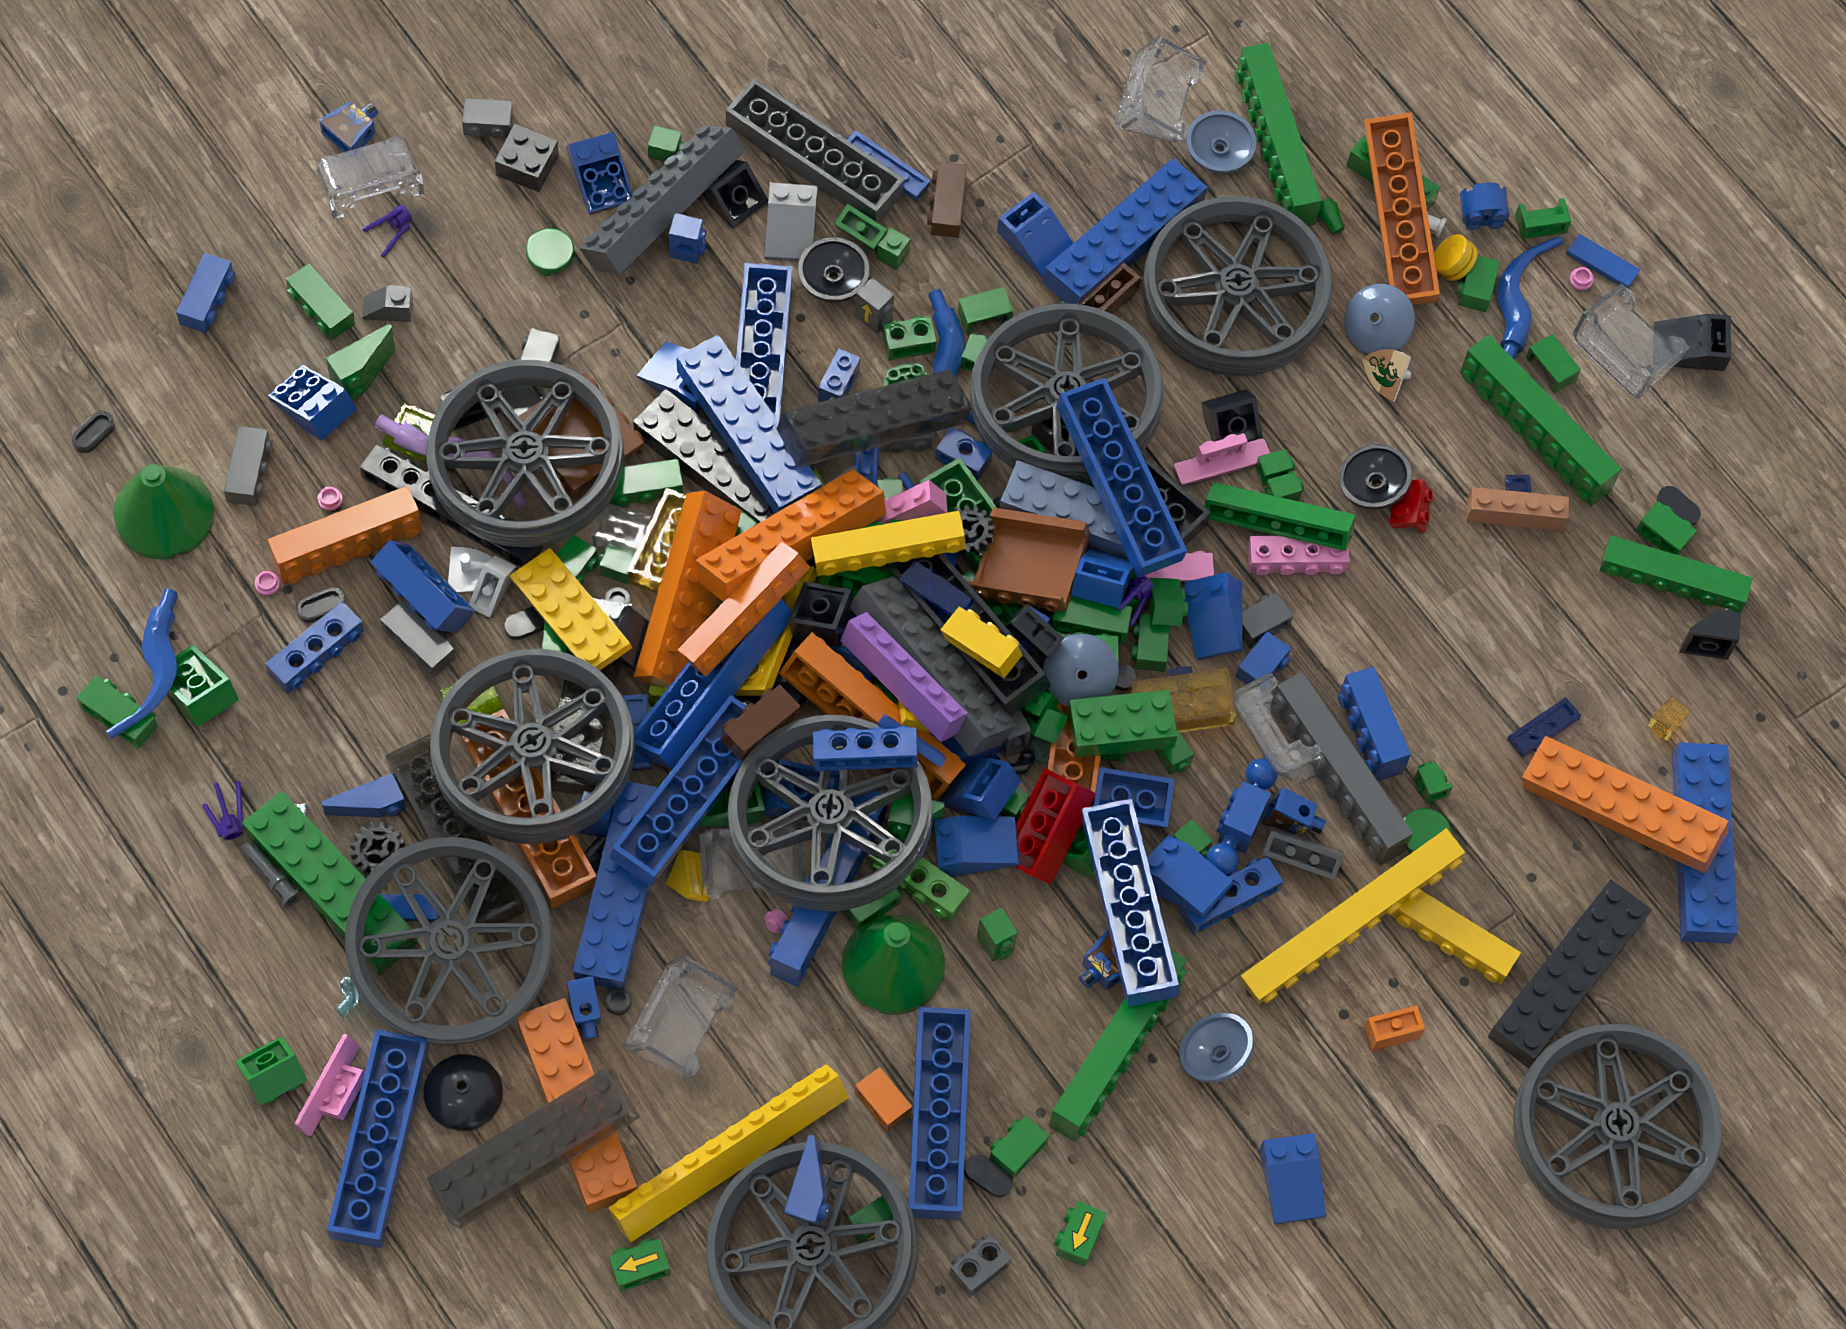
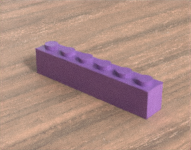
M867 612L849 620L840 641L940 742L958 734L968 713Z

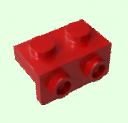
M1423 479L1412 480L1406 495L1392 505L1389 521L1392 528L1416 527L1420 533H1425L1426 525L1430 521L1429 506L1433 501V491Z

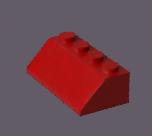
M1044 767L1016 824L1020 865L1014 867L1052 885L1082 823V809L1090 807L1096 793Z

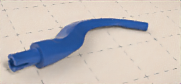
M1560 236L1538 244L1520 254L1507 266L1499 280L1497 297L1506 320V328L1500 344L1513 359H1515L1516 354L1521 353L1524 349L1532 317L1531 310L1519 288L1521 274L1534 257L1562 245L1563 241Z
M936 289L928 294L935 311L932 318L939 334V344L933 363V380L946 404L960 417L976 425L971 409L963 401L956 387V375L966 347L963 331L954 308L947 306L941 289Z
M164 589L158 607H153L150 612L143 635L142 653L153 673L151 691L134 714L106 730L110 739L129 729L151 713L165 698L173 685L177 673V662L169 641V632L175 619L172 611L178 598L177 592L173 589Z

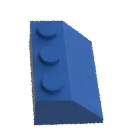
M1099 767L1093 806L1132 799L1138 824L1168 828L1175 779Z

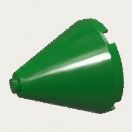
M157 464L144 467L122 487L114 504V522L122 541L132 551L151 559H173V555L185 551L187 553L193 551L205 540L214 521V505L206 485L193 473L177 467Z
M897 914L882 915L864 922L849 937L842 958L843 978L853 997L863 1006L867 1005L879 1010V1013L887 1015L910 1013L927 1004L935 996L943 980L945 970L944 952L936 935L920 921Z

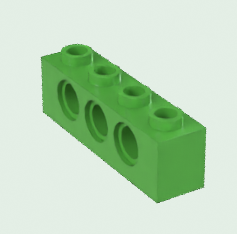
M892 849L889 850L887 853L896 854L899 851ZM872 855L869 856V865L873 872L886 865L884 861ZM921 857L911 874L896 887L901 891L904 889L910 893L913 900L918 904H925L930 907L938 918L942 920L947 919L950 922L969 900L970 894L969 889L923 857ZM914 876H920L924 879V881L921 883H915L914 881H912L911 878ZM940 890L945 895L943 897H935L932 892Z

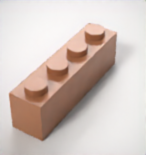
M1472 487L1467 499L1466 522L1563 531L1569 517V497Z

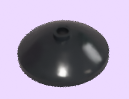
M828 237L813 242L803 251L798 262V277L804 289L813 297L826 302H843L855 297L869 279L870 267L867 256L859 246L843 238ZM835 276L837 279H830V277Z
M1383 444L1366 445L1353 451L1344 460L1339 471V484L1342 493L1351 503L1364 509L1376 510L1394 505L1406 495L1412 483V469L1406 456L1398 449Z
M471 1054L453 1055L440 1061L431 1070L424 1085V1101L430 1115L442 1126L457 1131L473 1130L490 1121L497 1113L503 1096L502 1082L496 1069L485 1059ZM461 1083L467 1085L464 1090H459L457 1087Z

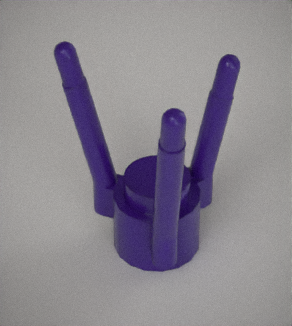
M399 205L387 215L365 226L362 230L366 232L386 221L393 229L400 228L381 253V257H385L402 234L410 228L408 222L412 220V216L406 207Z
M1145 575L1130 579L1127 587L1129 594L1122 601L1120 608H1117L1120 611L1132 598L1137 600L1142 598L1129 622V626L1134 625L1145 603L1152 596L1149 591L1154 585Z
M216 782L214 783V788L223 817L220 818V823L206 803L202 807L216 828L218 837L222 836L224 840H232L240 837L244 829L242 824L241 782H236L237 818H235L234 814L228 813L222 791Z

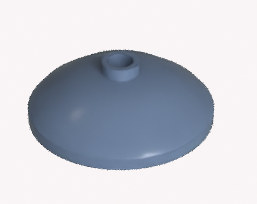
M1216 110L1200 115L1191 123L1186 136L1187 150L1194 162L1200 167L1215 173H1231L1242 169L1251 161L1256 150V135L1251 125L1241 116L1229 111Z
M1373 284L1357 292L1348 303L1344 316L1345 330L1352 344L1362 352L1370 354L1382 349L1397 351L1408 342L1415 327L1414 307L1408 296L1400 289L1387 284ZM1375 314L1379 315V320L1377 322H1373L1372 317Z
M1073 634L1064 637L1057 648L1045 659L1043 671L1051 685L1048 691L1061 704L1067 707L1070 700L1110 696L1118 681L1119 667L1114 652L1107 643L1090 634ZM1084 670L1087 672L1085 678H1079L1077 676L1078 672Z
M1215 1013L1206 1016L1193 1024L1184 1035L1179 1050L1181 1064L1192 1078L1201 1082L1214 1083L1229 1079L1240 1072L1250 1060L1255 1042L1253 1032L1248 1023L1235 1014Z

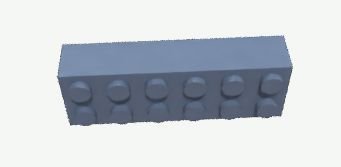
M1017 460L1001 498L1000 509L1086 522L1091 533L1087 546L1128 558L1095 487Z

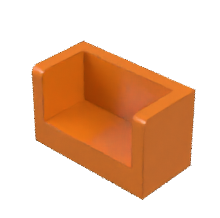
M1415 1005L1369 1017L1364 1030L1371 1050L1375 1051L1420 1039L1425 1026L1418 1006Z
M880 1067L855 1085L854 1093L886 1132L911 1115L912 1105Z

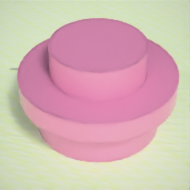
M1579 267L1572 271L1569 280L1575 289L1587 290L1592 286L1594 278L1589 269Z
M325 487L318 494L319 506L324 510L333 511L342 504V494L334 487Z
M270 571L261 572L255 579V588L262 595H272L280 587L278 576Z
M778 909L769 911L764 916L766 927L773 933L780 934L785 920H788L787 916Z

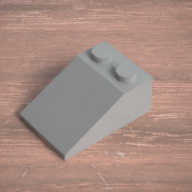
M770 183L765 259L799 261L803 251L814 242L817 186Z

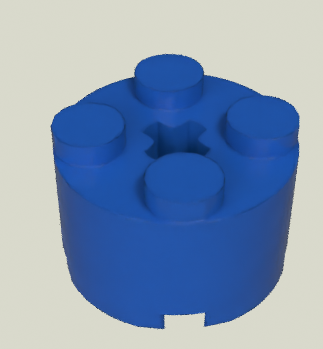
M1479 183L1473 185V190L1467 192L1465 188L1459 194L1462 221L1466 225L1467 230H1477L1480 226L1498 229L1503 227V222L1510 217L1507 188L1505 186L1502 189L1498 183Z

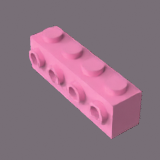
M1250 536L1247 545L1249 573H1256L1257 575H1268L1269 573H1280L1282 575L1305 573L1307 575H1314L1319 572H1329L1330 574L1337 575L1346 572L1350 562L1349 547L1346 551L1283 536Z

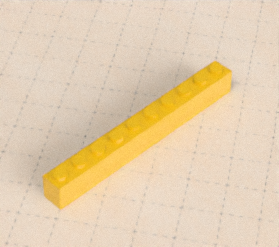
M1446 828L1243 973L1240 978L1241 983L1258 1005L1262 1002L1270 1003L1278 996L1277 992L1283 987L1289 989L1299 981L1298 976L1304 972L1310 974L1320 966L1319 961L1325 957L1328 960L1340 952L1339 947L1344 943L1352 944L1360 938V932L1365 928L1371 930L1381 922L1380 918L1386 913L1389 915L1394 914L1402 907L1400 903L1409 898L1411 901L1423 892L1421 890L1422 887L1428 883L1430 886L1436 884L1443 878L1441 875L1448 869L1453 871L1463 863L1462 859L1464 858L1465 851Z
M827 1064L816 1069L812 1074L795 1083L779 1096L772 1098L768 1103L751 1112L735 1125L730 1126L691 1154L686 1155L671 1167L663 1170L647 1183L642 1184L627 1196L619 1199L608 1209L621 1233L630 1242H633L847 1100L849 1097L839 1075Z

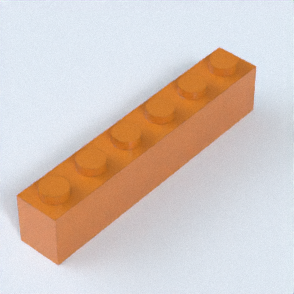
M781 542L678 649V652L691 666L706 677L805 575L810 566L798 552L784 542Z

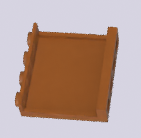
M584 372L581 374L599 389L598 384L593 378H588ZM564 393V394H560V395H558V396H559V397H564V396H566L567 394ZM605 395L615 411L620 424L624 460L636 451L641 455L643 453L644 438L640 432L634 431L629 426L626 416L623 413H618L614 408L612 400ZM574 399L556 435L604 438L602 429L593 414L581 402ZM542 401L519 415L524 423ZM551 407L533 431L541 437L543 436L557 408ZM548 448L549 456L585 453V449ZM597 449V450H595V452H602V451H604V449ZM596 463L556 468L554 471L564 490L574 501L581 496L582 488L598 478L603 464Z
M993 508L990 514L995 533L993 535V543H988V550H984L974 582L968 581V584L982 600L992 599L1003 604L1016 603L1022 606L1028 605L1045 608L1051 612H1056L1057 610L1066 612L1071 598L1075 572L1081 557L1086 552L1091 536L1087 523Z

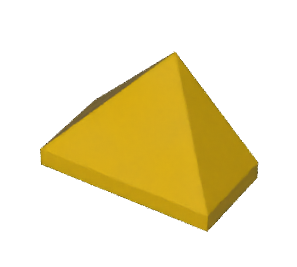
M687 850L679 851L666 885L686 899L707 902L708 895L701 853Z

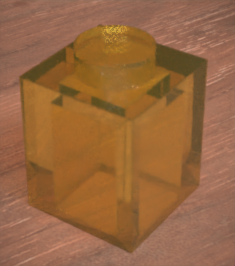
M1670 696L1654 714L1648 726L1656 736L1663 737L1668 741L1685 722L1690 710Z

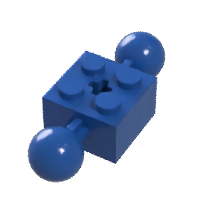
M1255 759L1247 766L1245 771L1247 783L1243 781L1240 789L1234 788L1227 809L1224 810L1220 818L1219 826L1216 832L1220 833L1219 844L1212 846L1207 852L1206 859L1225 875L1232 873L1238 865L1236 850L1246 854L1271 793L1265 790L1271 788L1277 780V769L1267 759Z

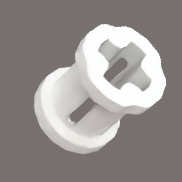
M1428 214L1430 233L1439 239L1447 219H1439Z

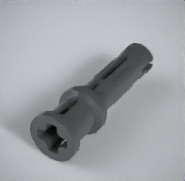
M253 840L248 841L241 847L240 852L268 883L269 891L275 893L280 898L285 909L294 906L302 898V892L292 886L286 874L280 873Z

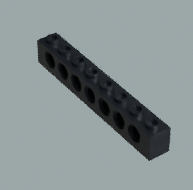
M376 444L360 466L363 479L388 493L408 486L418 510L520 568L536 558L543 549V545L533 547L500 545L472 534L447 513L436 495H427L430 492H434L429 471L417 468L416 464L409 459H401L390 448H382ZM388 469H396L393 473L386 472ZM410 480L417 481L415 484L412 485L407 484V482ZM453 485L458 494L475 508L478 499L471 494H463ZM486 509L482 513H490L492 510ZM502 515L498 517L503 520L517 521L514 518H506Z

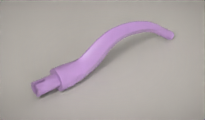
M383 414L379 416L375 429L394 437V443L400 447L426 456L427 434L407 422L401 425ZM450 437L448 442H460L468 440L463 438ZM491 451L466 453V457L498 458ZM451 453L447 457H453L456 454ZM509 469L503 478L507 486L514 479ZM519 491L513 499L517 508H522L526 505L521 491Z

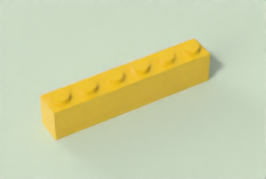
M959 511L811 538L818 576H829L848 570L857 571L870 566L879 567L898 561L906 562L920 557L928 558L947 552L956 553L966 549L965 535Z
M1422 892L1411 901L1407 898L1400 903L1402 907L1390 915L1401 926L1405 928L1410 927L1418 932V935L1423 940L1434 942L1440 946L1444 953L1456 956L1461 959L1465 966L1477 969L1483 973L1487 980L1494 983L1497 982L1502 985L1521 954L1520 951L1425 892Z

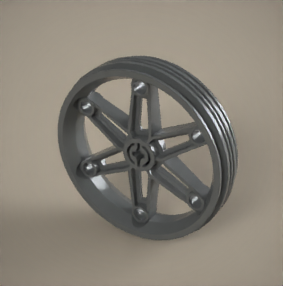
M1223 196L1196 203L1181 211L1165 225L1155 238L1147 255L1142 291L1145 308L1154 329L1174 353L1192 365L1213 373L1230 376H1251L1270 372L1288 364L1313 343L1325 323L1331 304L1332 275L1326 253L1318 238L1293 213L1262 199L1245 196ZM1220 222L1252 224L1234 257L1202 227ZM1271 231L1288 241L1298 251L1307 266L1260 267ZM1181 240L1205 273L1161 281L1163 263L1171 249ZM1253 240H1256L1260 243L1250 269L1242 265L1241 262ZM1204 245L1226 267L1219 272L1200 246ZM1293 278V282L1260 287L1259 279ZM1215 284L1216 292L1181 293V289ZM1314 290L1311 311L1303 324L1294 331L1270 298ZM1163 291H1169L1171 294H1165ZM1257 300L1275 325L1271 327L1248 304ZM1223 303L1234 308L1223 329L1219 332L1215 330ZM1168 305H1214L1202 341L1191 335L1176 321L1169 311ZM1240 314L1273 343L1272 346L1248 351L1222 348ZM1279 335H1285L1287 338H1282ZM1208 342H1214L1217 345H1211Z
M1079 304L1045 305L1024 311L1012 317L988 338L979 352L972 370L970 385L971 411L975 424L987 446L1011 468L1014 469L1017 460L1069 479L1086 483L1092 480L1081 457L1075 456L1076 446L1070 434L1069 442H1062L1060 412L1056 406L1060 394L1065 392V388H1068V391L1087 384L1086 380L1117 370L1118 374L1106 379L1111 390L1140 375L1146 395V403L1141 418L1139 419L1136 415L1129 413L1120 406L1119 408L1128 426L1132 427L1129 429L1140 452H1142L1154 436L1161 418L1164 397L1162 373L1157 359L1145 339L1132 326L1119 317L1094 307ZM1059 332L1055 366H1051L1012 348L1027 338L1045 333ZM1080 333L1102 339L1120 349L1124 355L1082 368ZM1065 345H1072L1073 372H1062ZM1021 365L1049 380L1046 385H1043L1019 370L1017 366ZM996 368L999 372L1006 374L1030 392L992 411L988 398V383L993 369ZM1041 399H1045L1048 406L1017 417L1015 415L1016 412ZM1052 418L1054 455L1031 449L1018 442L1008 432Z
M513 360L498 363L474 373L448 394L436 412L427 439L426 459L430 480L438 500L447 513L462 527L472 534L496 544L512 547H533L551 544L577 533L590 524L604 510L612 498L621 477L624 448L616 413L606 397L591 381L576 371L560 364L541 360ZM518 386L552 388L525 423L499 392L500 390ZM564 393L567 394V395L564 396V397H559V396H558V395L564 394ZM487 396H493L491 399H484ZM574 399L581 402L593 414L602 429L604 438L556 435ZM479 402L497 437L448 442L460 418L468 409ZM553 406L557 410L541 437L533 431ZM498 408L501 409L518 431L509 438L494 412ZM548 448L585 449V453L549 456ZM502 449V458L466 457V453ZM597 449H604L602 452H595ZM448 454H456L453 457H447ZM596 463L603 464L593 486L573 505L554 469ZM446 468L495 470L475 508L468 504L455 490L447 475ZM541 468L544 470L557 494L553 498L549 496L533 475V473H536ZM508 469L518 473L498 500L494 499L493 497ZM525 483L529 485L553 515L533 521H509L498 518ZM560 507H567V509L563 511L557 510ZM486 509L492 510L490 513H482Z
M523 649L494 656L480 663L453 685L441 703L434 720L430 752L438 786L446 801L461 818L474 828L494 838L521 844H538L561 840L585 830L597 822L615 804L626 786L632 771L635 739L628 707L620 692L601 671L578 657L560 651ZM534 675L561 678L573 682L587 691L543 716ZM521 677H529L527 680H519ZM513 679L515 721L466 709L486 690L499 683ZM522 693H530L536 723L524 724ZM592 700L599 701L596 704H589ZM605 709L613 722L616 732V747L613 759L570 741L594 718L602 714ZM578 710L583 712L557 735H554L552 730L549 729ZM460 720H467L463 724H458ZM477 725H482L512 733L509 742L477 730L476 727ZM453 732L496 750L460 782H458L453 772L450 761V746ZM557 749L588 761L590 764L587 767L553 757ZM509 756L516 762L510 768L484 782L483 778ZM542 767L544 799L536 800L530 768ZM604 767L609 768V770L606 772L598 771L599 769ZM551 771L590 779L600 783L588 797L578 804L553 814ZM523 775L532 818L501 814L483 806L478 801ZM471 787L477 788L475 791L472 792L466 791L468 788ZM539 812L548 813L545 816H537Z
M820 715L800 719L769 734L763 742L753 748L743 761L732 784L728 801L730 834L734 849L743 867L760 886L773 896L794 906L810 910L841 911L853 909L872 903L893 891L911 874L918 864L930 838L933 816L928 779L919 761L918 767L897 768L893 772L852 785H848L849 770H840L839 791L827 789L831 770L821 771L817 784L776 763L778 759L789 752L813 744V732L823 729L843 731L848 728L868 730L881 726L864 719L844 715ZM889 744V745H887L886 747H887V748H894V747H896L897 745H895V744ZM863 745V747H866V748H870V747H871V746H869V745ZM837 746V747L834 748V749H836V750H842V749H844L845 747H844V746ZM767 771L774 772L771 775H764ZM785 780L810 793L813 797L807 804L782 786L780 782ZM901 780L906 782L902 785L896 784L897 781ZM759 781L794 809L749 833L747 826L748 806L752 792ZM886 787L888 790L854 807L851 798ZM911 792L914 802V816L910 832L903 844L867 815ZM831 805H833V810H832V813H830V820H829V819H828V814H829V811L831 810ZM807 817L809 827L777 838L774 837V833ZM855 821L882 842L876 845L847 828ZM821 834L834 835L827 867H820ZM812 839L811 883L785 875L767 862L763 856L767 853ZM757 840L765 841L763 844L759 845L754 843ZM842 841L886 863L882 868L864 878L849 883L833 885ZM892 849L899 851L896 854L887 853L889 850ZM819 880H827L825 884L820 885L816 883Z
M441 837L416 842L400 849L382 861L365 879L355 895L350 907L345 931V953L349 973L357 992L371 1012L383 1023L400 1034L410 1037L427 1038L429 1044L459 1045L482 1040L498 1033L513 1023L528 1009L542 988L549 971L553 951V928L549 909L541 890L530 874L516 860L503 851L480 841L458 837ZM441 857H458L476 861L448 910L445 909L411 867L412 865ZM480 864L488 865L491 869L490 875L480 877L476 873L477 866ZM495 870L503 875L519 892L528 908L532 923H474ZM400 871H410L413 876L412 880L409 883L400 882L397 878ZM393 878L421 928L363 937L367 916L374 900L384 886ZM474 883L480 887L465 922L460 918L454 917ZM415 888H418L441 917L431 925L411 893ZM524 928L532 929L535 933V938L529 942L524 941L520 936L521 930ZM441 930L449 937L454 936L456 938L454 945L457 953L449 944L443 945L445 937ZM459 932L461 933V935H462V937H463V946H462V947H460V944H461V936H460ZM473 933H512V940L474 945ZM436 935H438L437 945H438L439 949L437 948V946H436V944H435V936H436ZM425 937L426 949H386V942ZM372 940L378 944V950L374 954H367L363 950V945L366 941ZM534 945L533 959L527 977L518 992L506 1004L477 954ZM467 957L488 990L483 994L479 992L458 966ZM424 958L403 1012L394 1007L379 991L369 973L365 959ZM432 960L445 966L427 997L423 999L419 997V993ZM451 971L488 1016L472 1023L456 1026L434 1025L422 1022ZM491 998L498 999L501 1003V1008L497 1012H490L486 1007V1002ZM411 1005L421 1007L423 1013L418 1019H412L408 1016L407 1009Z
M1624 1024L1595 1025L1576 1030L1556 1040L1537 1057L1529 1068L1519 1087L1513 1110V1132L1516 1148L1521 1163L1535 1187L1548 1201L1564 1213L1587 1224L1602 1228H1642L1660 1223L1676 1215L1688 1206L1704 1188L1716 1167L1722 1143L1721 1115L1717 1098L1708 1078L1700 1066L1681 1047L1655 1032L1636 1026ZM1600 1048H1607L1611 1055H1604ZM1618 1048L1648 1056L1663 1065L1672 1074L1630 1097ZM1593 1049L1596 1097L1545 1079L1557 1065L1567 1058ZM1605 1067H1611L1619 1102L1608 1103ZM1672 1081H1679L1683 1089L1676 1088ZM1539 1089L1548 1090L1551 1097L1543 1096ZM1664 1091L1667 1097L1640 1118L1633 1107ZM1686 1092L1693 1102L1698 1117L1700 1129L1699 1149L1651 1123L1653 1119ZM1560 1097L1596 1110L1597 1112L1593 1120L1560 1103ZM1536 1103L1583 1129L1579 1135L1547 1161L1541 1151L1535 1131L1534 1112ZM1641 1132L1675 1149V1154L1673 1155L1638 1142ZM1595 1134L1601 1145L1571 1162L1567 1156ZM1627 1149L1630 1186H1623L1615 1150ZM1605 1155L1616 1206L1585 1197L1568 1186L1562 1178ZM1638 1155L1690 1173L1687 1179L1672 1193L1657 1201L1642 1205ZM1684 1155L1693 1157L1695 1164L1688 1163ZM1551 1164H1558L1562 1172L1552 1170ZM1623 1198H1631L1634 1201V1206L1626 1205Z
M806 1142L780 1147L757 1158L746 1166L731 1181L720 1197L709 1224L706 1244L707 1268L710 1281L720 1304L732 1320L741 1329H778V1322L783 1318H789L790 1325L787 1329H796L818 1281H820L857 1319L840 1329H883L906 1300L915 1278L919 1258V1240L915 1218L910 1204L895 1180L883 1167L861 1152L838 1144L819 1142L822 1164L831 1165L825 1177L827 1197L832 1188L838 1189L828 1226L825 1227L821 1224L818 1226L797 1219L802 1226L791 1233L770 1204L774 1199H777L786 1208L788 1198L769 1178L786 1169L799 1166ZM839 1168H846V1176L842 1179H836L835 1172ZM854 1173L863 1177L881 1193L890 1207L894 1220L839 1226ZM762 1183H768V1191L764 1194H758V1186ZM753 1193L782 1234V1237L728 1251L729 1236L735 1217L745 1200ZM896 1228L897 1235L892 1239H886V1230ZM875 1233L876 1240L838 1250L837 1237ZM814 1243L817 1247L814 1248V1253L811 1254L807 1249H810L811 1244ZM898 1245L897 1260L891 1280L880 1299L873 1305L842 1260ZM787 1247L789 1259L750 1263L749 1257ZM732 1258H740V1264L737 1268H728V1263ZM832 1263H834L855 1293L850 1299L823 1272ZM786 1271L771 1325L759 1319L746 1307L734 1287L731 1276ZM797 1271L809 1273L793 1310L787 1308ZM860 1304H869V1310L866 1314L858 1315L856 1313V1309Z

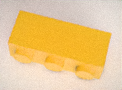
M958 607L940 629L945 640L1002 678H1005L1022 657L1019 648L1020 643L1010 635L1005 637L999 633L1000 630L994 624L982 622L981 618L970 609L965 611Z

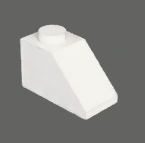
M497 556L490 559L482 568L469 605L475 611L490 618L511 583L509 575L515 572L516 566Z

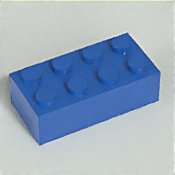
M389 540L371 561L376 567V574L383 580H388L393 585L391 587L392 590L400 597L404 596L409 601V608L415 613L421 614L425 618V624L434 631L441 630L444 633H458L476 612L409 544Z
M1374 666L1347 674L1343 685H1341L1338 702L1340 707L1346 710L1349 729L1351 731L1354 730L1356 734V745L1359 752H1363L1365 756V764L1377 781L1403 774L1411 753Z

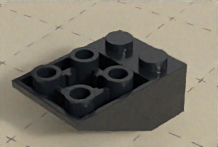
M1701 314L1654 321V365L1725 371L1731 359V316Z

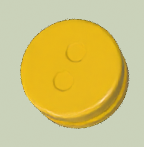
M1460 234L1446 238L1434 252L1436 271L1449 281L1461 279L1473 268L1477 260L1478 251L1476 246Z

